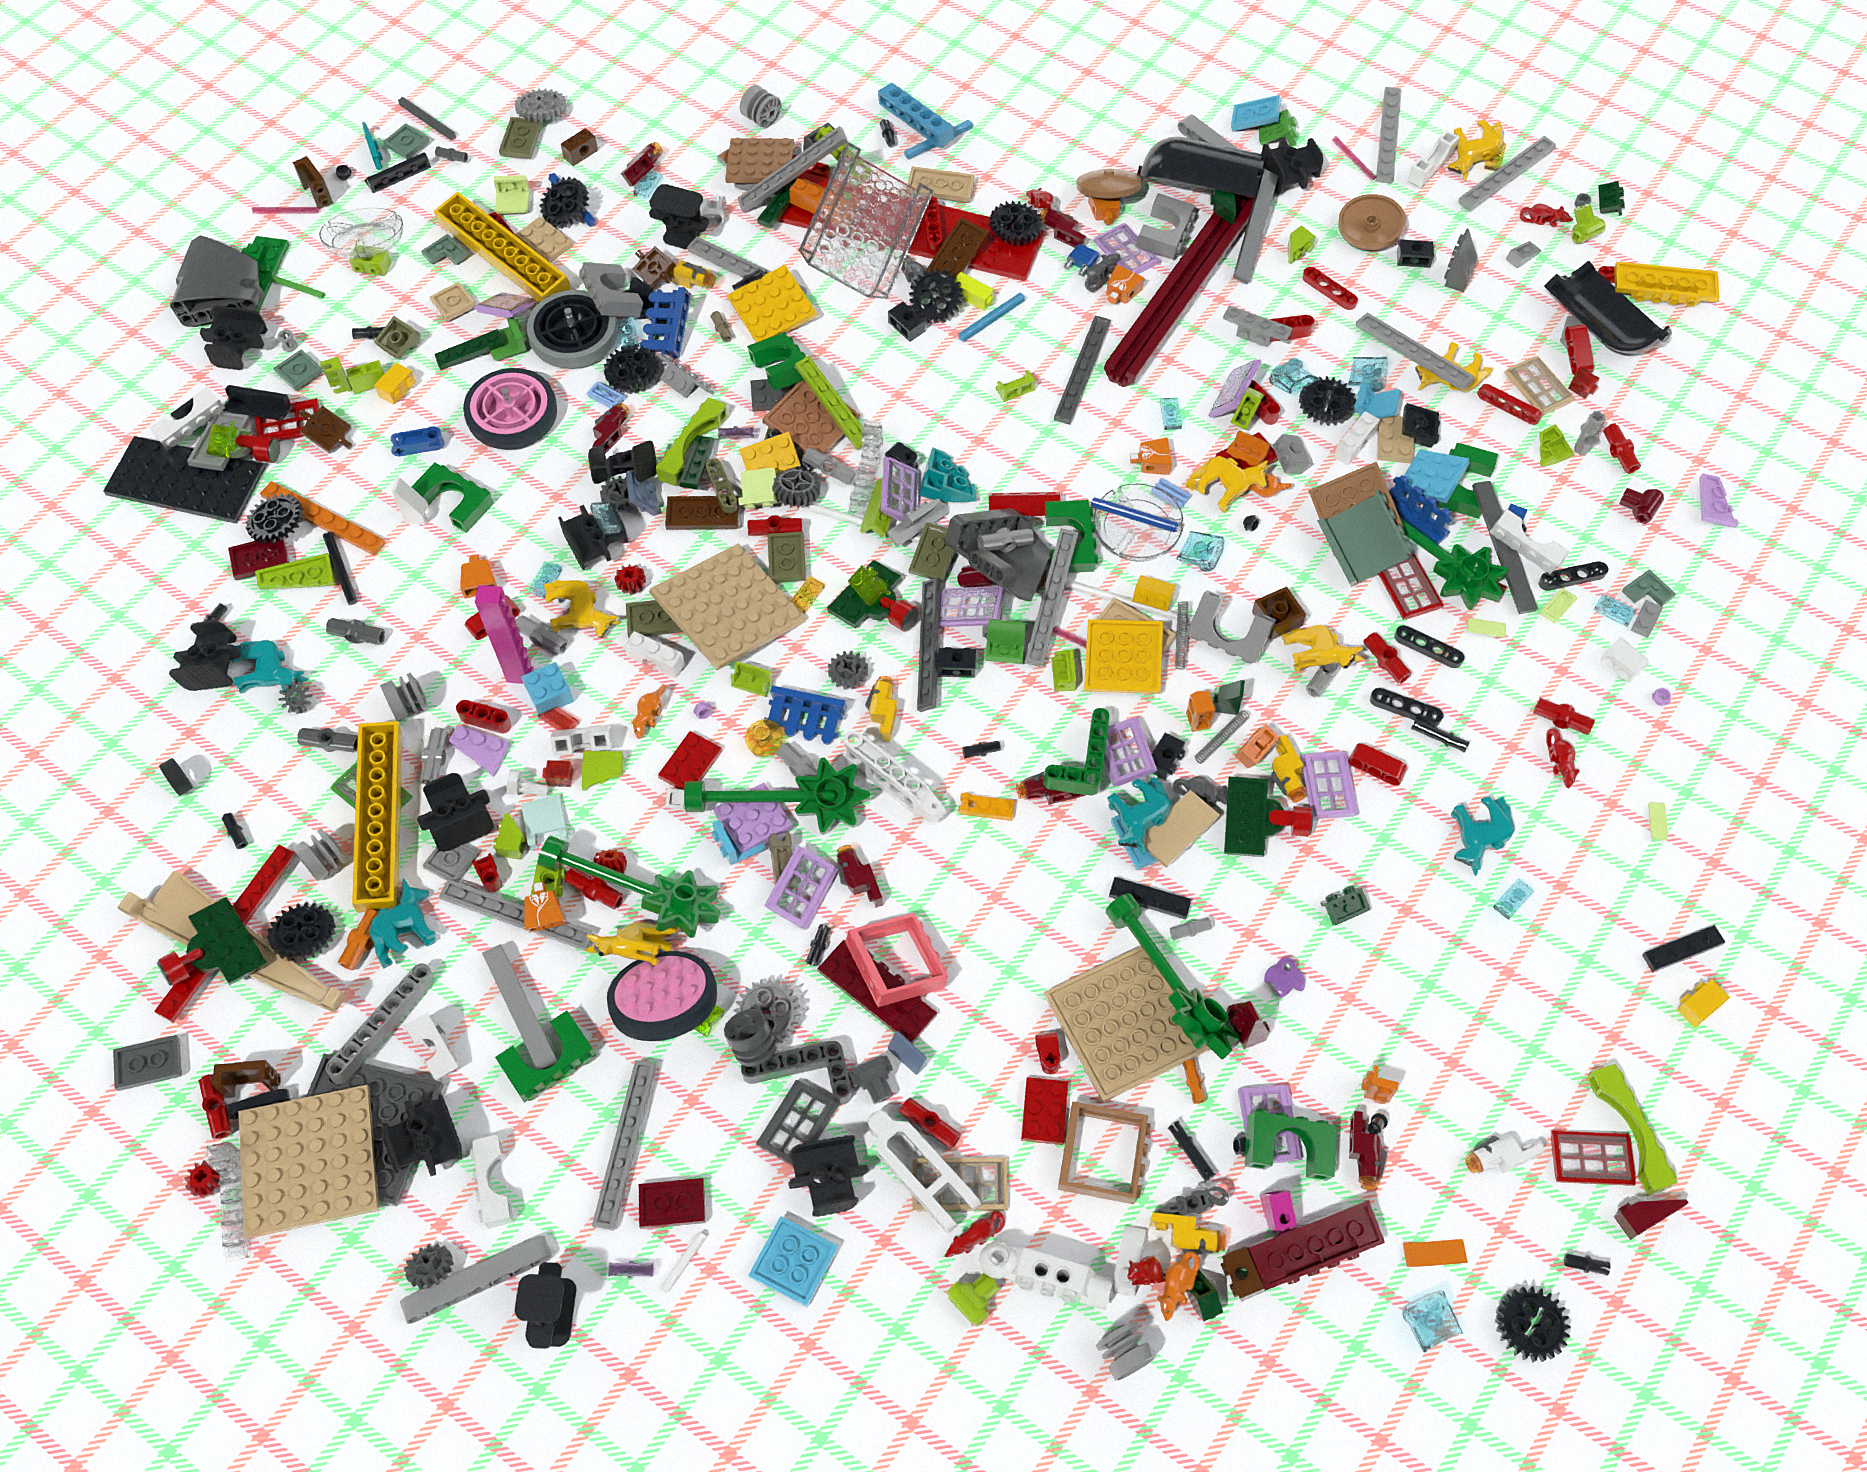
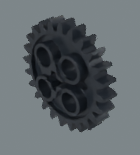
M568 176L567 180L562 177L561 182L556 179V184L551 183V188L546 187L548 192L542 193L545 198L540 199L543 202L539 205L542 208L540 210L543 214L542 217L553 227L557 225L561 228L563 225L566 228L568 223L572 226L573 220L578 222L577 217H583L581 213L587 211L584 207L589 206L586 202L590 200L587 196L589 194L586 190L587 187L575 177L572 179Z
M1012 200L1011 204L1005 201V205L1000 203L999 207L995 206V209L991 211L989 227H991V232H994V236L999 235V240L1005 239V243L1011 241V245H1013L1014 242H1017L1019 246L1020 242H1023L1026 245L1027 241L1032 243L1033 239H1037V235L1040 236L1043 225L1042 219H1040L1041 214H1037V209L1032 210L1033 206L1027 207V203L1021 205V202L1018 201L1015 204Z
M930 268L929 274L924 270V276L922 277L918 274L919 281L913 280L915 286H910L911 290L914 291L909 292V296L913 297L909 299L910 303L913 304L911 307L914 310L917 309L915 312L918 315L921 313L923 318L926 317L928 323L931 319H933L934 324H936L937 319L941 323H943V318L949 321V315L955 317L954 310L959 312L957 305L962 306L960 300L964 299V296L960 294L963 292V288H959L961 282H956L957 276L951 278L952 272L946 274V269L941 273L939 268L936 269V272H933L932 268ZM929 283H935L933 288L927 287ZM949 287L951 288V291L949 293H944L943 289ZM924 298L930 299L927 304H923L921 301ZM940 303L946 304L943 309H939L937 306Z
M628 345L627 349L621 347V351L615 349V355L610 353V358H606L603 370L606 381H608L609 386L614 387V390L619 388L620 392H623L624 389L627 394L630 390L636 393V389L643 392L642 387L649 389L648 384L654 385L653 379L657 380V375L660 374L658 358L655 357L654 352L650 353L649 348L644 350L643 346L639 349L637 345H634L633 348ZM629 358H632L634 380L631 377Z
M1319 376L1318 381L1312 378V382L1307 381L1306 386L1302 387L1298 403H1300V409H1303L1302 413H1308L1307 418H1314L1313 422L1320 420V425L1323 421L1326 422L1327 426H1329L1330 422L1336 425L1337 421L1343 423V419L1348 420L1349 416H1352L1356 403L1355 393H1351L1352 387L1346 388L1348 383L1341 384V379L1335 381V377L1329 380L1328 376H1326L1325 380H1323ZM1328 390H1331L1332 392L1327 406V410L1324 412L1323 408L1328 394Z
M281 493L278 497L274 494L271 499L267 496V501L265 502L260 500V505L255 504L256 509L250 510L252 515H248V520L245 521L247 525L245 529L255 542L258 541L260 544L265 542L268 545L272 541L275 544L277 539L282 541L284 536L289 538L288 533H295L293 529L300 527L297 523L303 521L300 517L304 516L302 513L304 509L294 496L291 497L289 494L284 496Z
M305 902L303 907L297 903L294 909L289 906L288 912L281 910L282 916H275L277 922H270L272 928L267 930L269 933L267 939L275 955L279 954L281 959L286 956L287 961L294 957L295 961L298 962L300 957L307 961L309 955L315 958V952L322 954V947L329 948L327 942L333 941L332 935L336 934L334 929L336 924L332 914H330L328 909L324 910L323 905L317 907L316 903H313L309 907L308 902Z
M1523 1286L1519 1289V1292L1516 1289L1511 1291V1295L1507 1294L1504 1297L1506 1301L1499 1303L1502 1309H1498L1496 1314L1501 1317L1497 1318L1495 1323L1501 1324V1327L1496 1332L1504 1334L1500 1341L1507 1340L1509 1342L1506 1349L1515 1348L1514 1356L1522 1353V1360L1524 1361L1530 1356L1532 1363L1536 1362L1538 1357L1541 1362H1544L1547 1357L1551 1360L1555 1357V1354L1559 1355L1562 1352L1560 1347L1564 1348L1568 1345L1563 1339H1568L1571 1336L1565 1332L1571 1328L1570 1325L1565 1324L1569 1316L1562 1315L1566 1308L1557 1307L1560 1300L1552 1301V1293L1544 1296L1542 1288L1535 1293L1534 1286H1531L1527 1292ZM1524 1303L1531 1306L1532 1313L1524 1309ZM1541 1307L1543 1311L1534 1323L1535 1328L1529 1332L1526 1341H1524L1523 1336L1532 1325L1531 1320L1537 1316ZM1544 1317L1551 1319L1552 1327L1545 1324ZM1513 1322H1517L1521 1325L1522 1332H1519L1514 1328ZM1534 1335L1539 1336L1541 1338L1542 1345H1538L1535 1343L1533 1339Z

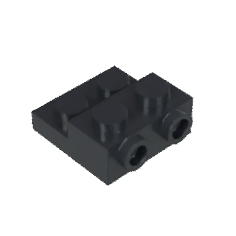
M1406 403L1403 409L1402 435L1415 438L1416 444L1432 448L1434 444H1437L1440 437L1438 434L1440 426L1439 412Z

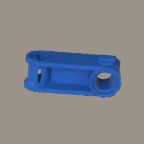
M435 426L392 434L390 437L393 444L391 453L398 457L437 451L445 445L441 429Z

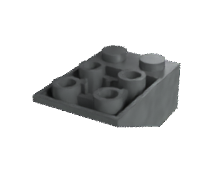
M1466 228L1464 235L1460 234L1457 241L1459 246L1455 245L1452 252L1454 258L1451 257L1448 264L1450 269H1447L1444 279H1447L1445 287L1463 293L1477 261V254L1468 228Z

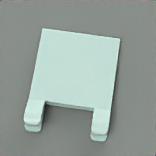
M559 794L521 803L527 843L530 850L538 848L535 836L558 830L560 839L569 841Z

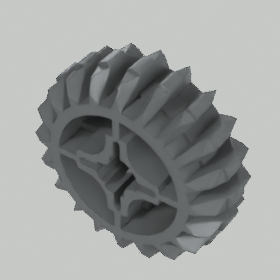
M794 467L793 470L787 468V471L781 470V473L776 474L777 477L774 478L772 491L777 495L778 503H783L784 506L790 505V507L797 506L799 508V506L806 507L807 504L812 505V502H816L817 498H819L820 482L814 473H809V470L803 471L802 468L798 470Z

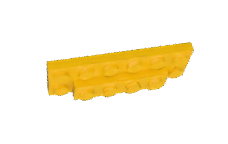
M1616 261L1614 265L1615 292L1629 293L1630 298H1634L1638 302L1652 300L1653 303L1663 301L1669 302L1670 305L1683 303L1688 307L1698 305L1700 301L1718 302L1720 299L1718 271Z

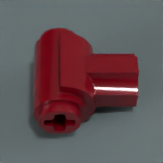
M1626 488L1619 504L1632 509L1635 519L1639 523L1646 524L1653 519L1663 503L1664 494L1658 489H1647L1640 493Z
M970 565L963 566L961 568L962 571L957 576L958 584L964 588L984 587L993 583L992 580Z

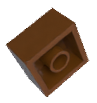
M1287 586L1256 599L1252 609L1254 616L1260 612L1276 619L1269 635L1270 640L1302 627L1306 617L1305 611Z

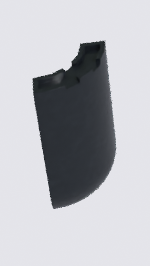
M1168 137L1160 140L1150 148L1145 156L1143 165H1139L1137 174L1142 180L1144 177L1166 179L1248 197V199L1255 200L1260 177H1257V175L1260 176L1265 154L1184 137Z
M1589 260L1571 273L1572 276H1560L1556 273L1544 285L1557 300L1608 347L1615 351L1627 354L1642 353L1666 342L1672 335L1668 325L1664 329L1660 328L1621 292H1615V286L1602 276Z

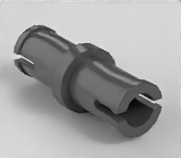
M440 146L435 148V156L463 163L468 161L467 152Z

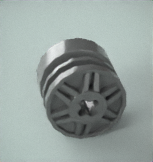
M748 1009L738 1012L728 1020L724 1027V1036L732 1048L736 1060L741 1065L749 1067L763 1064L773 1056L777 1049V1040L770 1029L765 1015L759 1010Z

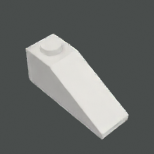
M396 477L391 492L404 522L426 525L428 518L431 517V508H429L427 501L403 479Z
M1124 1226L1113 1279V1292L1135 1296L1137 1285H1132V1281L1127 1278L1130 1266L1129 1260L1132 1262L1141 1261L1146 1230Z

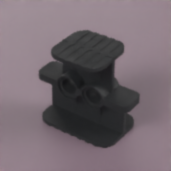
M1285 138L1279 140L1278 148L1271 149L1268 144L1263 145L1261 154H1265L1263 168L1278 176L1275 186V193L1277 195L1282 194L1283 187L1296 183L1299 184L1301 189L1307 188L1309 181L1308 173H1312L1315 178L1320 177L1323 166V153L1313 138L1308 139L1305 147L1298 149L1290 147Z
M661 184L656 188L649 200L651 207L649 216L665 224L666 232L663 235L665 244L687 249L696 236L699 237L700 233L707 229L709 219L701 216L700 206L703 203V196L700 193L669 184Z
M220 305L213 306L212 312L215 317L210 328H201L199 332L205 342L212 343L204 346L207 357L218 368L242 370L244 364L241 359L245 350L248 348L263 349L265 345L260 334H266L268 331L265 321L259 312L251 309Z
M651 440L633 446L632 450L608 456L607 459L602 446L589 449V468L594 484H600L606 481L608 477L624 474L630 470H634L637 482L645 481L657 474L655 448Z
M612 502L609 503L610 510L597 516L589 515L583 504L579 506L580 515L563 521L561 516L558 517L563 535L582 570H585L584 563L604 555L607 562L611 561V555L608 550L609 544L620 539H624L626 544L629 543L624 523Z
M216 620L192 623L190 630L196 635L194 645L189 647L188 650L174 653L173 658L180 664V667L171 669L169 676L189 691L231 686L233 679L227 674L230 661L241 658L242 654L236 646L230 644L237 641V636L225 624Z
M458 773L444 775L428 782L424 786L423 792L432 811L419 816L417 821L421 830H430L439 851H450L453 848L487 835L493 830L494 824L485 806L490 803V798L485 789L469 795Z
M438 1094V1099L413 1107L411 1100L405 1101V1108L409 1119L388 1128L382 1125L381 1131L384 1144L396 1173L399 1172V1168L422 1160L425 1161L429 1174L432 1177L436 1175V1165L455 1158L462 1160V1145L442 1094ZM416 1125L422 1127L420 1131H413L411 1128ZM423 1144L429 1146L425 1151L419 1150L418 1147Z
M854 1135L806 1142L795 1145L791 1149L788 1156L789 1159H792L795 1178L790 1179L788 1186L789 1189L809 1187L813 1205V1217L846 1212L857 1205L859 1199L855 1197L851 1178L863 1176L869 1170L868 1165L859 1166L853 1143L855 1141ZM834 1171H840L844 1178H837ZM813 1175L821 1176L823 1182H816L813 1178Z
M541 1263L538 1274L525 1275L518 1284L514 1311L519 1320L527 1321L525 1337L531 1348L548 1349L549 1347H561L570 1339L577 1287L573 1280L561 1278L562 1266L559 1263Z

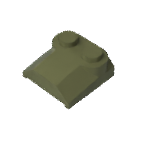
M393 316L374 340V343L399 360L409 348H414L420 343L421 334L396 316Z

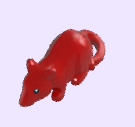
M1042 188L1026 192L1027 197L1030 199L1028 201L1029 205L1033 204L1034 208L1037 209L1046 208L1047 211L1051 210L1054 197L1050 192L1041 191Z
M1542 203L1535 204L1531 208L1523 207L1519 214L1520 219L1524 222L1544 225L1545 222H1549L1552 227H1556L1557 223L1555 221H1573V218L1564 210L1563 206H1560L1559 209H1554ZM1528 213L1531 219L1524 217L1523 214Z
M1552 728L1546 732V744L1550 762H1555L1553 774L1557 775L1560 772L1563 775L1565 787L1570 789L1580 773V770L1575 769L1574 765L1575 749L1569 742L1561 738L1558 730ZM1552 736H1554L1553 744L1551 743Z
M993 1211L989 1218H981L973 1222L970 1228L960 1234L959 1237L955 1235L953 1242L945 1253V1257L949 1258L963 1252L968 1254L975 1245L986 1243L990 1237H994L995 1234L1002 1231L1005 1225L1004 1215L1000 1211ZM998 1218L1000 1219V1226L995 1230V1220Z
M1146 1256L1140 1262L1129 1260L1130 1266L1127 1278L1132 1281V1285H1150V1283L1158 1284L1165 1282L1166 1273L1163 1272L1161 1263L1156 1257Z

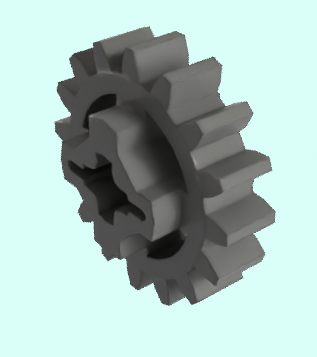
M621 476L618 479L612 477L611 482L606 480V485L601 486L600 498L606 508L610 507L609 503L611 502L618 512L621 511V508L627 511L628 506L634 507L629 502L626 477L624 479Z
M852 650L849 654L846 651H843V655L837 653L836 659L831 658V664H828V676L831 677V682H836V687L843 685L844 690H846L847 686H850L851 690L854 689V685L860 687V681L865 682L866 676L869 675L868 663H866L865 657L860 658L859 652L853 655Z
M437 1243L433 1248L430 1244L424 1250L420 1247L419 1253H412L413 1259L406 1260L408 1266L404 1267L406 1273L404 1275L412 1287L417 1285L419 1289H422L424 1285L430 1288L432 1283L438 1285L441 1278L446 1279L445 1274L452 1272L450 1266L454 1265L450 1250H447L445 1245L440 1247Z

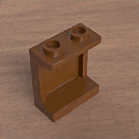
M308 156L292 162L301 186L304 190L310 188L317 208L321 209L332 204L333 201L325 180Z
M266 1060L214 1064L212 1085L226 1098L235 1097L236 1085L263 1083L270 1091H274L281 1084L280 1074Z

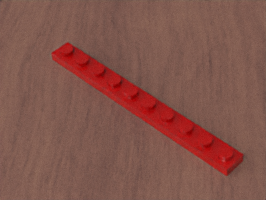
M278 844L236 900L233 908L244 926H246L297 857L295 852ZM198 969L189 972L190 978L173 986L154 1012L174 1023L210 973H203Z

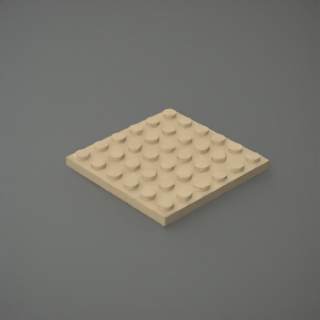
M739 543L650 588L649 591L651 596L716 670L727 666L803 624L806 620V617Z
M1141 946L1044 992L1049 1006L1102 1103L1182 1065L1186 1060L1194 1059L1211 1050L1207 1045L1200 1049L1195 1048L1193 1042L1183 1032L1182 1027L1171 1020V1017L1177 1012L1168 999L1173 990Z
M368 1085L238 1111L244 1237L246 1239L379 1211L370 1088Z

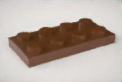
M960 217L926 269L927 274L930 273V268H932L933 272H936V269L939 268L941 273L946 269V274L952 272L951 278L957 276L960 272L965 273L989 236V232Z
M667 496L666 530L738 529L739 496H735L738 508L733 513L723 512L716 496Z

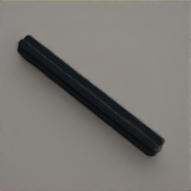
M332 532L324 533L323 538L348 605L356 604L358 600Z

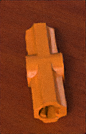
M367 909L357 928H353L347 937V946L337 962L340 966L354 971L364 952H368L371 949L373 941L370 937L369 929L372 919L378 915V912Z

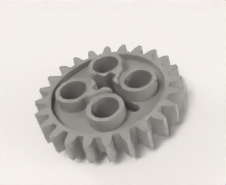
M538 88V91L532 89V92L526 91V94H521V97L518 96V100H515L514 103L516 114H519V117H523L524 120L528 118L529 121L534 119L535 122L538 120L543 122L544 119L550 121L549 118L556 119L555 116L560 117V113H564L567 107L565 96H562V93H558V91L553 92V89L547 91L546 88L544 90Z
M769 978L767 984H765L760 979V985L758 986L752 982L753 988L751 990L745 987L746 995L739 994L742 1001H735V1003L740 1007L733 1011L738 1013L748 1009H755L764 1014L765 1010H770V1015H764L768 1023L774 1022L773 1035L783 1043L782 1036L790 1038L788 1031L795 1032L796 1030L792 1025L800 1023L795 1019V1017L801 1016V1013L796 1011L801 1005L794 1003L798 1000V997L796 995L791 996L794 991L792 989L787 990L788 985L786 983L780 987L779 980H776L773 984ZM764 994H769V1000L767 1002H760V999ZM780 1005H786L785 1012L782 1014H778V1007Z

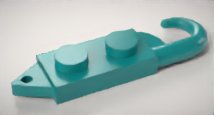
M363 121L362 127L376 169L382 170L380 161H383L381 152L377 151L380 150L377 140L373 141L366 122Z

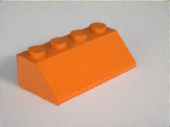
M798 178L790 188L791 204L844 228L850 225L863 208V205L806 179Z

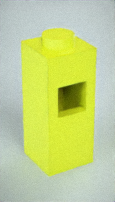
M962 272L957 275L956 282H961L959 288H963V292L960 293L964 296L962 300L983 311L992 306L995 301L993 288Z

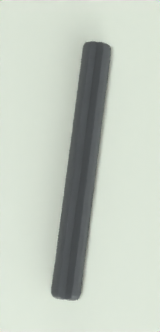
M405 97L398 99L401 107L449 140L456 138L455 132L411 101Z

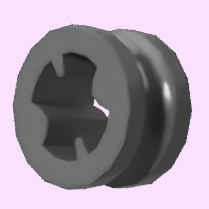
M1586 193L1578 194L1574 202L1575 207L1590 204L1591 197Z

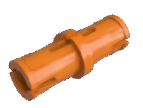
M1186 1060L1182 1065L1187 1078L1186 1085L1191 1092L1193 1104L1203 1103L1206 1101L1202 1088L1203 1080L1199 1076L1196 1060Z

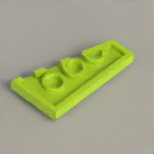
M328 553L255 571L257 585L260 590L336 586L331 559Z

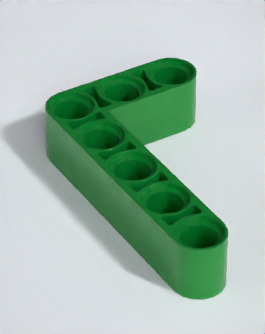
M1096 708L1092 713L1085 768L1055 764L1048 765L1045 768L1043 784L1047 789L1089 796L1096 795L1099 792L1110 716L1108 710Z

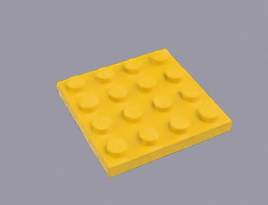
M785 264L765 274L761 279L750 282V284H746L726 295L755 343L783 332L787 333L817 317L816 310Z
M1088 619L1084 692L1160 694L1163 621Z

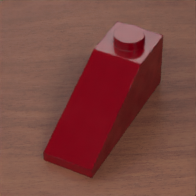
M1687 1199L1638 1201L1633 1205H1630L1628 1202L1618 1208L1620 1213L1614 1218L1628 1238L1632 1240L1689 1204Z

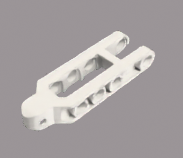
M852 730L845 734L846 761L850 765L855 764L857 771L912 814L922 816L931 824L938 822L946 813L942 803L920 778L860 732ZM854 737L859 741L856 744H851L848 740ZM852 753L857 758H851L849 755ZM880 760H885L888 764L885 766ZM899 771V772H901L903 775H902L901 777H899V776H898L896 773H894V772ZM881 776L886 781H881L878 779V777ZM909 783H915L917 788L914 789ZM893 787L897 788L900 792L893 791ZM908 798L913 802V804H910L907 801Z
M881 1110L875 1111L869 1116V1130L877 1139V1156L947 1234L952 1232L957 1225L935 1200L943 1191L949 1187L959 1199L962 1198L970 1206L972 1212L981 1205L977 1196L909 1122L893 1121L887 1113ZM894 1135H905L914 1145V1149L917 1152L919 1151L928 1160V1165L931 1168L934 1167L941 1175L927 1189L922 1186L887 1147V1141Z

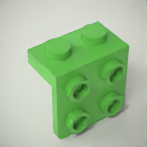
M1286 109L1280 112L1278 122L1259 125L1260 144L1264 145L1285 137L1290 147L1296 145L1298 133L1295 128L1297 125L1295 116L1292 117L1289 110Z
M514 317L506 318L509 327L499 330L504 346L490 351L495 361L527 351L524 341H527L524 331L520 332V322L518 319H514Z
M989 620L985 661L1022 664L1026 624L1018 621Z

